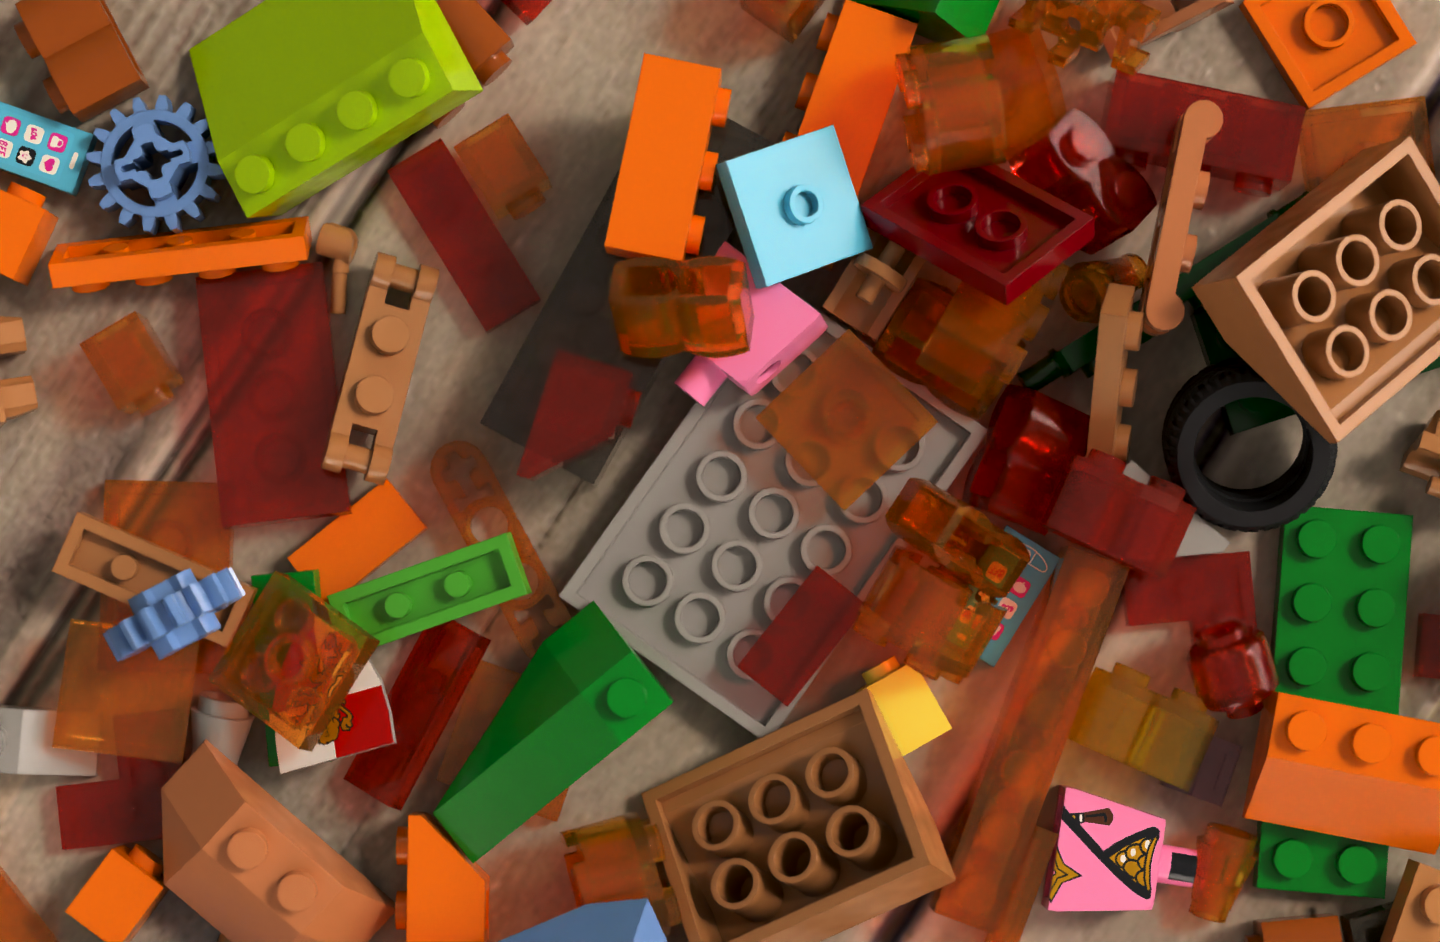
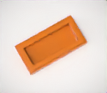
M386 478L383 485L378 484L287 559L297 571L319 569L321 602L326 608H330L328 595L359 585L425 532L428 527L391 481Z

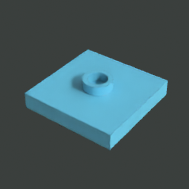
M834 125L716 164L756 289L774 285L873 248Z

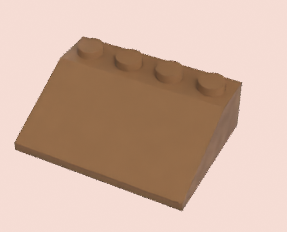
M1411 136L1361 150L1192 286L1193 291L1224 341L1330 444L1340 442L1440 356V185Z
M867 688L641 793L688 942H820L956 881L935 821L872 692Z

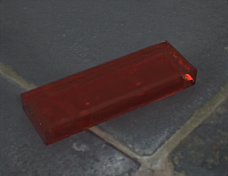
M441 138L387 170L488 334L542 301Z
M456 620L422 631L387 696L392 711L397 743L356 754L343 779L385 805L401 811L491 640Z

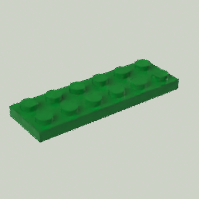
M1311 507L1305 514L1299 515L1298 519L1291 521L1289 524L1280 525L1267 691L1287 693L1399 715L1413 515ZM1257 821L1252 886L1264 889L1385 899L1389 846Z

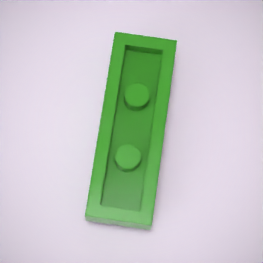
M507 532L328 595L327 598L337 627L346 631L364 651L527 595L532 593L512 533Z

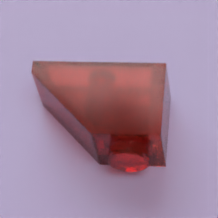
M557 349L516 475L522 479L534 482L614 441L619 426L631 429L642 397L641 391L632 389L635 380L634 374Z

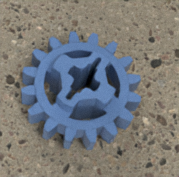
M159 95L155 109L152 110L148 108L140 97L133 98L132 108L134 114L126 117L114 108L110 111V115L116 125L111 132L100 128L94 130L93 134L104 143L102 151H93L86 154V160L101 167V173L95 174L88 179L89 186L95 190H108V193L99 203L106 212L110 213L123 207L120 212L119 223L130 229L137 223L139 218H142L143 230L148 235L157 234L160 221H165L174 233L182 232V216L189 214L199 222L205 219L203 211L199 207L203 199L219 203L221 196L210 186L212 180L226 178L220 165L214 163L213 159L217 157L212 140H206L211 135L207 119L204 118L192 124L196 109L187 102H184L176 113H173L172 102L166 95ZM160 125L180 129L192 141L185 142L181 140L172 143L166 140ZM133 135L134 141L125 157L118 159L124 144ZM159 152L171 162L162 165L161 172L163 176L156 179L145 169L154 165L152 155ZM197 172L192 186L182 196L181 189L189 174ZM140 188L148 190L155 206H145L132 201L124 190L130 189L133 191Z
M227 567L217 573H213L198 582L192 570L188 568L129 599L128 603L135 615L108 629L103 636L117 662L126 660L150 647L153 648L160 661L219 630L221 625L215 613L240 600L246 593L232 567Z

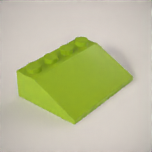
M265 0L189 49L217 161L247 218L279 216L286 213L484 91L436 0Z

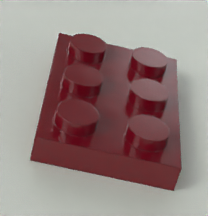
M950 140L861 204V211L868 228L1006 306L1095 238L1093 216Z

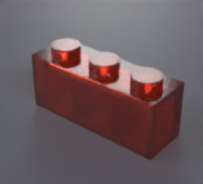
M1116 69L1110 78L1095 149L1096 154L1110 156L1108 162L1110 166L1136 172L1146 171L1147 164L1167 168L1174 129L1178 118L1192 103L1199 100H1209L1221 109L1223 125L1220 131L1205 145L1200 170L1210 172V177L1234 181V191L1257 197H1270L1272 189L1280 191L1291 182L1306 107L1122 69Z

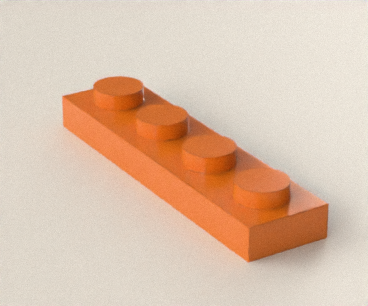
M309 216L182 230L180 233L170 231L157 233L156 235L143 234L57 244L48 263L52 289L72 287V291L76 293H91L107 288L110 282L134 279L137 285L154 286L170 281L173 275L197 272L200 278L216 279L236 272V268L261 265L262 270L267 272L289 270L298 266L299 261L308 260L312 243Z

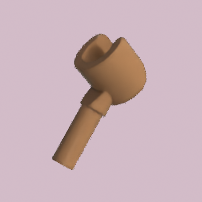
M331 222L323 224L316 244V254L334 259L331 270L330 313L346 314L347 274L349 273V264L356 254L359 240L357 234L351 228Z

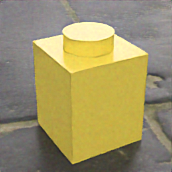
M894 655L861 674L866 685L855 692L857 693L866 688L872 692L902 756L952 729L913 660L900 665Z

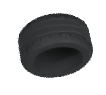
M1241 357L1218 361V363L1211 364L1200 370L1198 374L1193 375L1173 398L1167 410L1162 430L1164 460L1172 484L1180 498L1202 519L1232 531H1268L1298 519L1299 515L1305 514L1313 507L1316 500L1320 499L1329 484V480L1332 478L1336 465L1337 443L1330 444ZM1250 397L1272 399L1291 408L1301 422L1303 439L1295 461L1278 479L1257 488L1234 489L1215 483L1200 471L1194 455L1195 441L1205 421L1216 410L1232 401Z

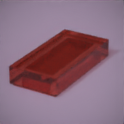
M817 565L737 667L788 707L868 605Z

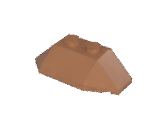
M207 739L199 745L162 786L164 885L231 942H368L395 913V902Z

